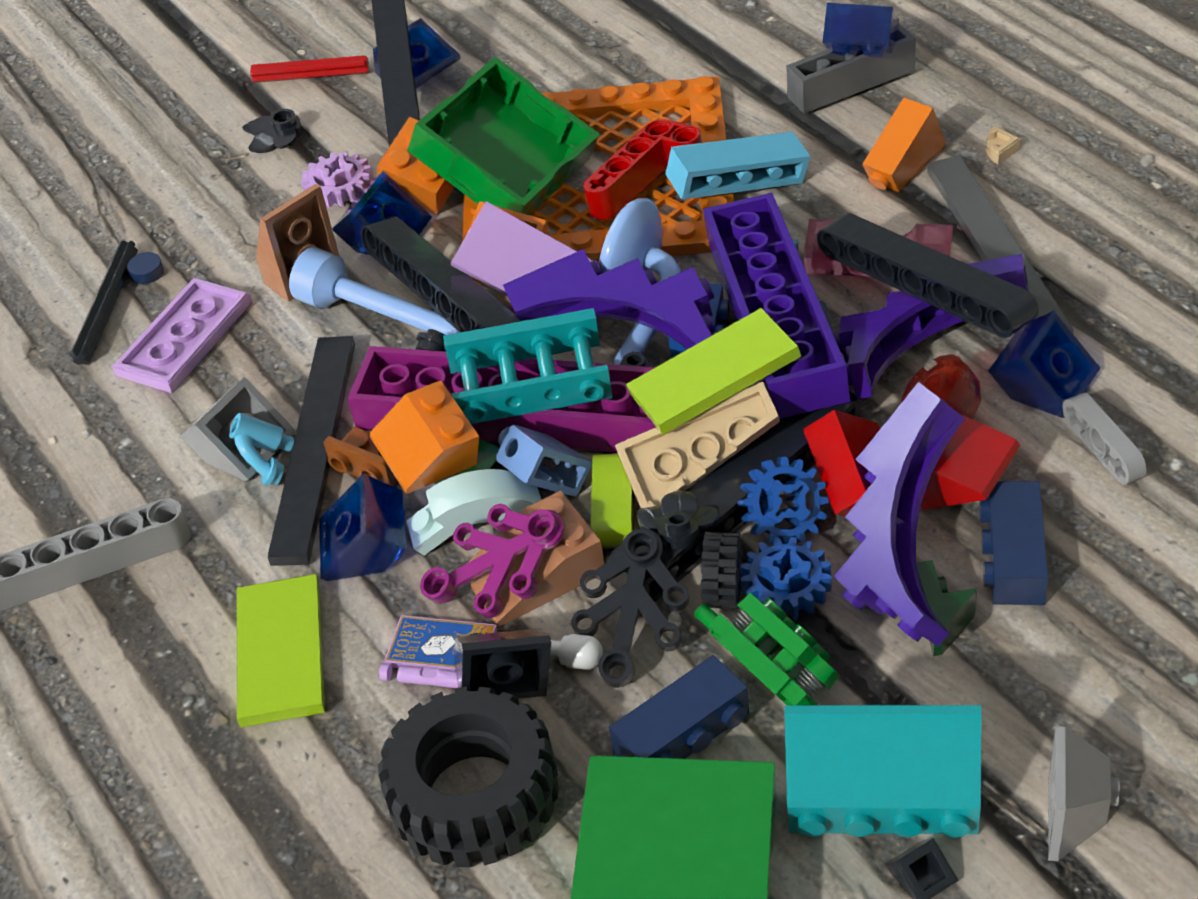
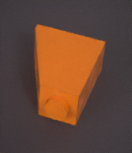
M907 98L902 99L863 162L868 180L873 186L881 190L889 188L900 192L944 148L946 141L934 109Z

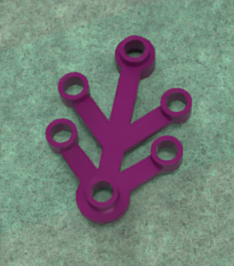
M504 504L494 505L487 515L490 525L500 532L513 528L523 533L508 540L479 531L470 523L460 524L453 533L454 542L467 551L479 548L488 552L450 573L441 567H434L428 570L420 582L422 594L437 604L449 602L456 596L457 588L491 570L483 590L474 599V608L486 618L497 616L503 606L502 599L499 597L501 589L516 556L526 550L527 552L519 571L510 578L509 588L512 593L521 599H529L536 593L538 582L534 575L545 551L554 548L562 540L566 529L564 519L553 510H537L530 516L512 511ZM505 513L504 519L498 522L499 517ZM471 532L470 537L464 541L466 534ZM527 580V585L519 590L521 583ZM492 599L491 605L484 609L486 602Z

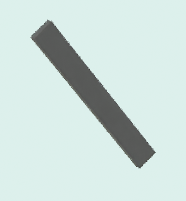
M958 155L927 163V173L982 261L1023 254L1029 292L1034 296L1039 307L1038 315L1024 326L1035 346L1039 348L1073 339L1074 329L961 156Z

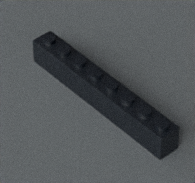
M849 391L850 402L797 414L792 417L780 418L779 423L695 483L687 491L697 498L698 506H718L719 519L713 526L699 530L696 542L691 547L674 550L667 548L663 544L661 561L676 582L681 581L702 562L703 540L706 532L736 533L749 522H743L741 519L744 514L748 513V507L738 505L739 500L747 499L748 493L740 488L741 484L753 483L748 472L753 469L763 472L761 462L765 460H771L776 466V461L779 457H787L789 466L793 460L801 459L803 460L802 471L810 469L815 464V460L803 429L833 410L860 417V399H856L855 394ZM778 474L772 478L779 480L784 485L793 477ZM760 495V498H759L760 509H762V496H761V495ZM621 545L613 550L607 558V562L621 553ZM640 546L636 549L635 554L645 556L649 553L650 548ZM629 569L610 580V585L617 590L626 584ZM647 571L644 589L652 600L656 602L663 596V590Z

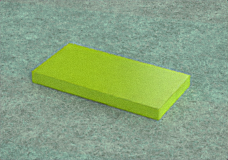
M760 308L627 383L626 386L630 395L662 435H665L801 357L798 346Z
M317 574L238 587L237 721L240 728L325 713L320 582Z

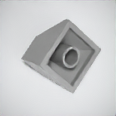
M243 377L205 411L180 437L205 463L241 480L248 481L257 471L243 458L236 447L235 439L229 436L235 416L238 413H242L282 427L283 434L290 437L296 430ZM255 447L266 461L279 450L277 448L275 452H270Z
M1055 726L1048 777V861H1059L1107 824L1110 806H1118L1120 794L1119 777H1111L1110 757L1068 728Z

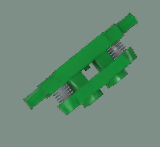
M749 593L737 604L743 615L738 613L741 619L735 616L739 622L732 619L734 623L729 622L720 613L716 614L706 603L700 605L695 610L694 617L709 629L710 634L787 706L818 705L810 696L814 697L813 693L817 694L816 690L820 691L819 687L823 688L824 686L830 690L840 676L827 663L831 656L817 644V641L805 629L787 617L788 615L770 598H767L762 604L754 595ZM781 647L782 650L774 658L772 654Z

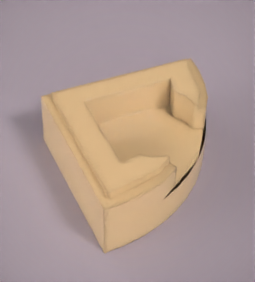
M996 126L988 132L986 152L989 158L996 164H1000L1020 149V138Z

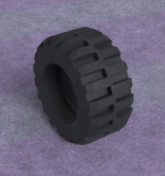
M469 687L455 688V693L444 696L443 692L432 695L430 697L431 701L425 705L419 702L408 711L409 717L406 720L401 718L392 728L393 738H387L381 750L382 760L378 764L381 790L395 829L401 839L408 841L410 849L418 855L426 856L429 853L431 861L441 865H447L449 860L455 861L457 867H472V862L483 861L485 866L498 862L496 857L507 853L511 857L521 851V843L527 839L529 842H532L542 832L540 822L546 824L550 820L555 810L553 802L558 798V772L549 733L544 722L537 718L536 711L527 703L522 702L519 705L518 697L507 692H502L499 696L496 695L495 689L479 687L478 691H469ZM488 757L508 765L497 781L487 788L472 794L449 795L432 789L435 780L444 770L464 759Z

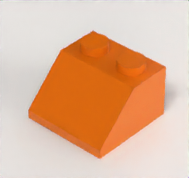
M441 380L405 394L370 432L371 440L406 494L477 465L479 435Z

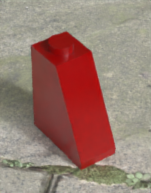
M837 410L831 411L804 428L803 431L821 479L826 484L825 489L835 515L845 517L871 486V483L864 478L868 470L856 459L878 433L880 427L876 422Z

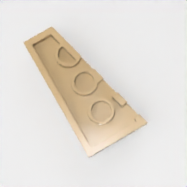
M761 382L738 392L665 435H662L657 428H653L620 442L615 447L640 508L659 507L661 499L666 494L677 490L686 491L779 423L780 420L765 385Z

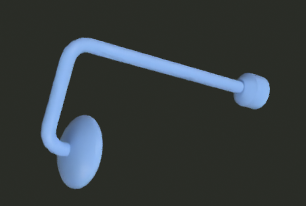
M637 198L629 202L616 216L607 233L600 255L599 266L603 273L636 258L639 259L644 271L651 269L652 272L653 270L660 275V281L681 272L674 258L661 250L663 238L662 222L659 210L654 202L648 198ZM310 247L304 250L295 261L289 279L291 295L295 299L319 309H325L342 298L426 332L428 329H434L445 335L460 333L437 312L349 279L344 260L338 255L317 247ZM635 323L611 364L620 365L623 357L630 352H640L643 354L657 330Z

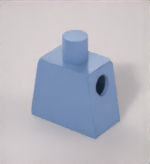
M518 425L505 428L499 435L498 442L501 447L496 455V459L520 480L529 485L555 492L562 491L563 494L577 497L592 466L591 460L545 433ZM545 457L557 465L551 469L547 468L544 462Z

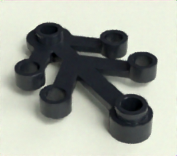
M636 529L630 532L621 544V553L598 569L588 570L581 576L580 586L583 593L587 597L594 599L601 597L605 593L607 582L629 569L626 584L589 609L577 611L571 619V625L575 634L594 636L598 630V624L620 610L613 649L604 653L598 664L603 681L615 688L629 684L635 674L630 651L639 611L655 632V640L660 649L667 652L674 651L680 646L682 641L679 628L675 624L668 622L644 589L646 572L648 571L663 590V599L667 608L672 611H681L689 603L687 588L682 583L676 582L661 561L663 544L660 537L649 529ZM640 546L650 548L649 553L645 556H638L635 554V551ZM591 579L601 581L599 587L593 590L588 589L586 584ZM674 591H680L684 594L679 602L670 601L668 599L669 595ZM584 618L591 619L592 624L588 629L581 630L577 627L580 620ZM666 631H672L676 634L675 639L670 643L660 640L661 635ZM614 666H624L626 668L625 673L621 677L611 676L610 672Z

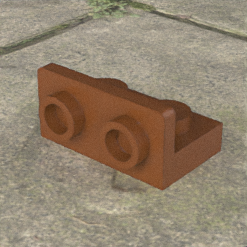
M354 426L342 440L330 436L324 440L323 443L328 456V462L336 471L349 473L363 479L370 485H379L391 491L399 483L384 458L378 455V449L370 438V432Z

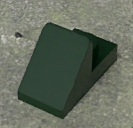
M933 560L916 562L921 587L932 612L949 632L948 636L939 646L930 642L933 656L943 655L975 616L977 591L976 589L948 592L945 577H937Z

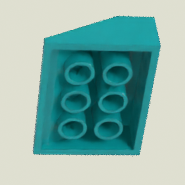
M981 705L785 706L788 832L801 833L805 836L837 833L849 834L855 837H864L870 834H896L901 837H913L918 834H944L948 837L957 838L967 834H978L981 806Z

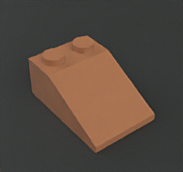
M317 183L260 218L256 256L264 284L287 301L294 299L289 288L290 274L295 261L304 250L310 247H317L339 256L322 189Z
M558 491L520 512L530 516L537 510H553L562 516L566 529L560 543L554 548L545 551L534 575L538 582V588L536 593L529 599L519 598L509 588L510 578L519 571L527 550L516 556L499 594L503 602L502 609L497 616L492 618L498 628L579 587L580 578L586 571L596 570L604 565L600 539L562 491ZM511 528L508 531L499 532L496 536L510 540L523 532ZM481 549V550H480L471 560H469L468 562H470V561H472V560L478 558L479 556H481V555L487 553L488 551H485V550H482V549ZM491 570L467 583L475 595L483 590ZM527 580L521 583L519 590L527 585ZM492 599L486 602L485 609L491 605Z

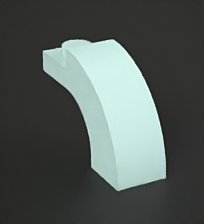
M499 469L470 471L450 477L428 489L426 495L429 504L416 512L406 522L414 550L425 556L453 535L455 529L460 524L470 523L473 525L488 522V512L494 505L504 504L512 511L520 513L526 507L540 501L541 497L536 486L524 483L511 471ZM505 513L499 517L498 522L504 519Z

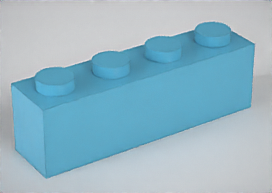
M794 132L671 147L666 176L681 200L803 183L811 156Z

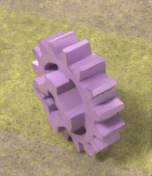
M344 151L342 154L332 152L330 158L325 159L320 156L318 157L319 162L317 164L309 163V170L302 171L303 179H301L303 191L316 183L320 185L327 208H331L333 204H339L340 207H344L345 201L348 200L355 203L357 202L356 196H366V189L373 187L371 180H374L371 166L368 165L366 158L360 159L358 153L349 157L347 151Z

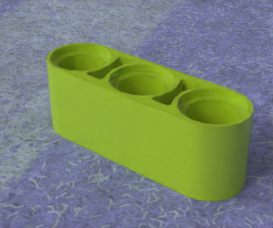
M618 453L594 454L592 457L591 529L600 539L602 550L617 548L622 544L624 538L635 530V493Z

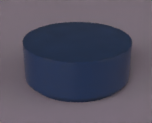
M151 252L134 256L127 265L131 279L136 283L142 284L157 280L164 271L159 255Z

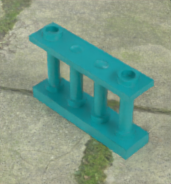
M594 308L443 336L450 372H461L464 391L452 393V397L470 424L612 398L608 366L594 367L590 348L600 346ZM575 351L579 370L556 374L552 355ZM537 358L541 377L518 381L514 362ZM499 365L502 384L479 388L476 369Z

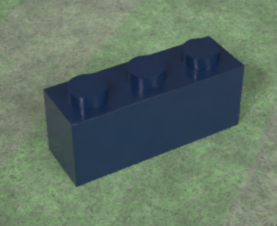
M998 481L988 498L979 502L980 523L988 524V529H982L981 552L982 555L990 556V562L983 563L984 587L992 588L993 605H1045L1048 570L1040 482Z
M712 655L609 726L613 753L619 757L686 759L693 753H699L709 746L712 739L728 728L737 727L742 723L746 715L750 713L748 687L718 658Z

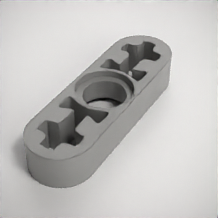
M1082 393L1063 402V414L1069 427L1120 484L1126 485L1145 477L1147 471L1146 463L1140 450L1089 394Z

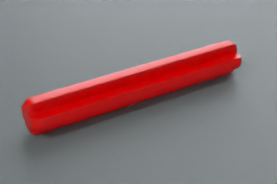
M362 55L253 64L250 68V76L252 81L256 83L365 74L369 72V61L367 56Z

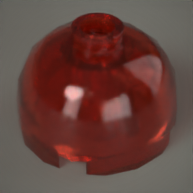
M948 354L933 359L937 365L929 371L924 367L918 370L907 384L902 395L903 402L917 383L920 382L960 415L974 419L982 400V389L979 379L970 366L959 356Z

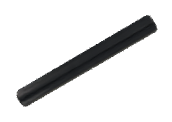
M131 240L129 242H119L73 345L70 356L77 365L80 363L86 365L90 362L129 273L127 268L128 262L138 252L135 243Z

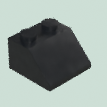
M540 628L455 636L454 664L458 688L469 687V691H478L479 687L495 689L496 695L500 696L502 692H507L518 697V699L547 696L552 643L550 635Z

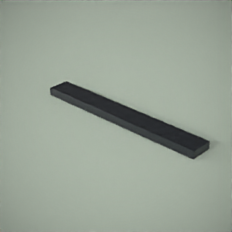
M353 336L318 337L267 556L270 566L310 564L330 469L323 442L328 436L336 438L355 349Z

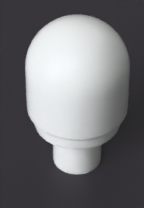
M570 634L569 636H563L561 641L551 640L550 657L559 658L560 664L565 665L567 668L593 669L599 664V660L603 655L601 643L592 636Z

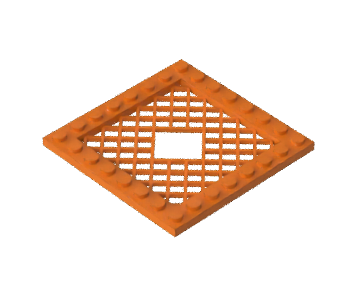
M701 76L695 79H670L665 82H640L634 85L604 86L596 89H573L566 92L542 93L551 101L566 108L592 129L604 133L598 138L593 151L597 149L611 157L648 123L659 119L670 120L667 117L673 112L683 116L676 122L686 124L691 120L692 126L699 128L702 143L726 140L719 76ZM642 115L651 119L644 125L635 122ZM610 118L619 122L612 128L603 125ZM627 126L636 130L628 137L619 133ZM610 138L620 141L613 148L604 144ZM666 172L660 173L633 200L645 198L649 195L657 199L654 203L658 209L665 204L675 208L667 216L660 213L663 231L661 250L671 256L711 253L703 209L734 202L733 193L691 198L681 203L673 199L678 195L674 187L666 194L655 190L663 183L673 187L666 176ZM564 183L530 216L546 220L548 226L557 230L550 237L575 251L584 249L588 258L593 261L597 260L599 263L602 247L610 229L606 226L612 223L617 215L597 222L590 218L589 208L582 213L574 210L573 207L581 201L587 204L585 194ZM563 193L573 197L565 204L556 200ZM465 194L462 242L470 229L478 206L476 202ZM698 201L700 205V212L691 208ZM547 205L557 209L549 216L539 212ZM683 213L693 218L690 221L678 222L675 220ZM564 214L574 218L566 225L556 221ZM581 223L591 227L588 231L576 232L573 230Z

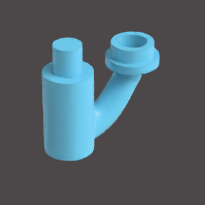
M238 413L230 428V438L235 439L236 447L243 458L262 475V484L276 486L281 480L284 465L273 457L266 461L255 447L270 452H275L277 448L290 452L294 444V438L283 434L282 427Z

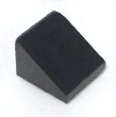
M934 838L915 844L885 863L890 873L912 899H931L959 881Z

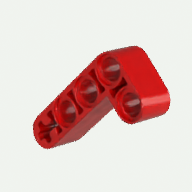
M666 119L655 120L644 126L583 183L591 217L596 220H607L617 215L667 168L671 147L702 143L699 128Z

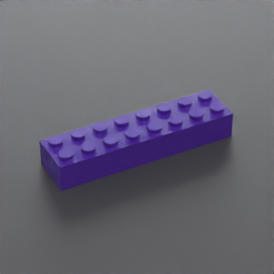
M773 193L703 209L708 244L736 320L739 321L762 308L799 348L800 358L759 380V383H764L779 419L850 402L846 363Z

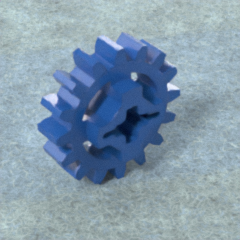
M787 457L777 458L776 466L771 460L761 462L763 472L758 469L750 470L748 473L753 483H744L740 486L743 491L748 493L747 499L738 501V505L748 507V513L741 517L742 521H753L755 523L750 531L752 535H760L765 532L764 543L773 544L776 537H779L782 544H788L791 537H796L797 543L806 542L804 531L809 534H816L819 530L814 521L824 520L827 517L824 512L819 510L820 505L829 503V498L819 496V491L826 486L825 482L814 483L812 479L817 470L810 468L802 471L803 460L801 459L793 460L790 466ZM778 474H785L793 478L783 485L779 480H774L772 477ZM787 494L788 497L785 500V504L788 506L787 509H780L779 506L782 504V499L779 495ZM805 494H806V496H807V508H806ZM760 495L762 496V509H760L759 504ZM784 518L788 523H793L795 526L789 529H780L774 525L780 523Z
M779 537L774 538V546L768 547L761 542L758 544L759 554L755 552H748L746 554L747 563L741 564L740 567L742 594L748 595L751 593L762 604L767 598H770L784 612H790L793 619H798L799 610L801 609L810 614L814 613V602L825 604L826 592H831L832 590L831 563L825 561V552L823 550L812 553V542L808 541L802 546H798L796 537H791L788 544H782Z

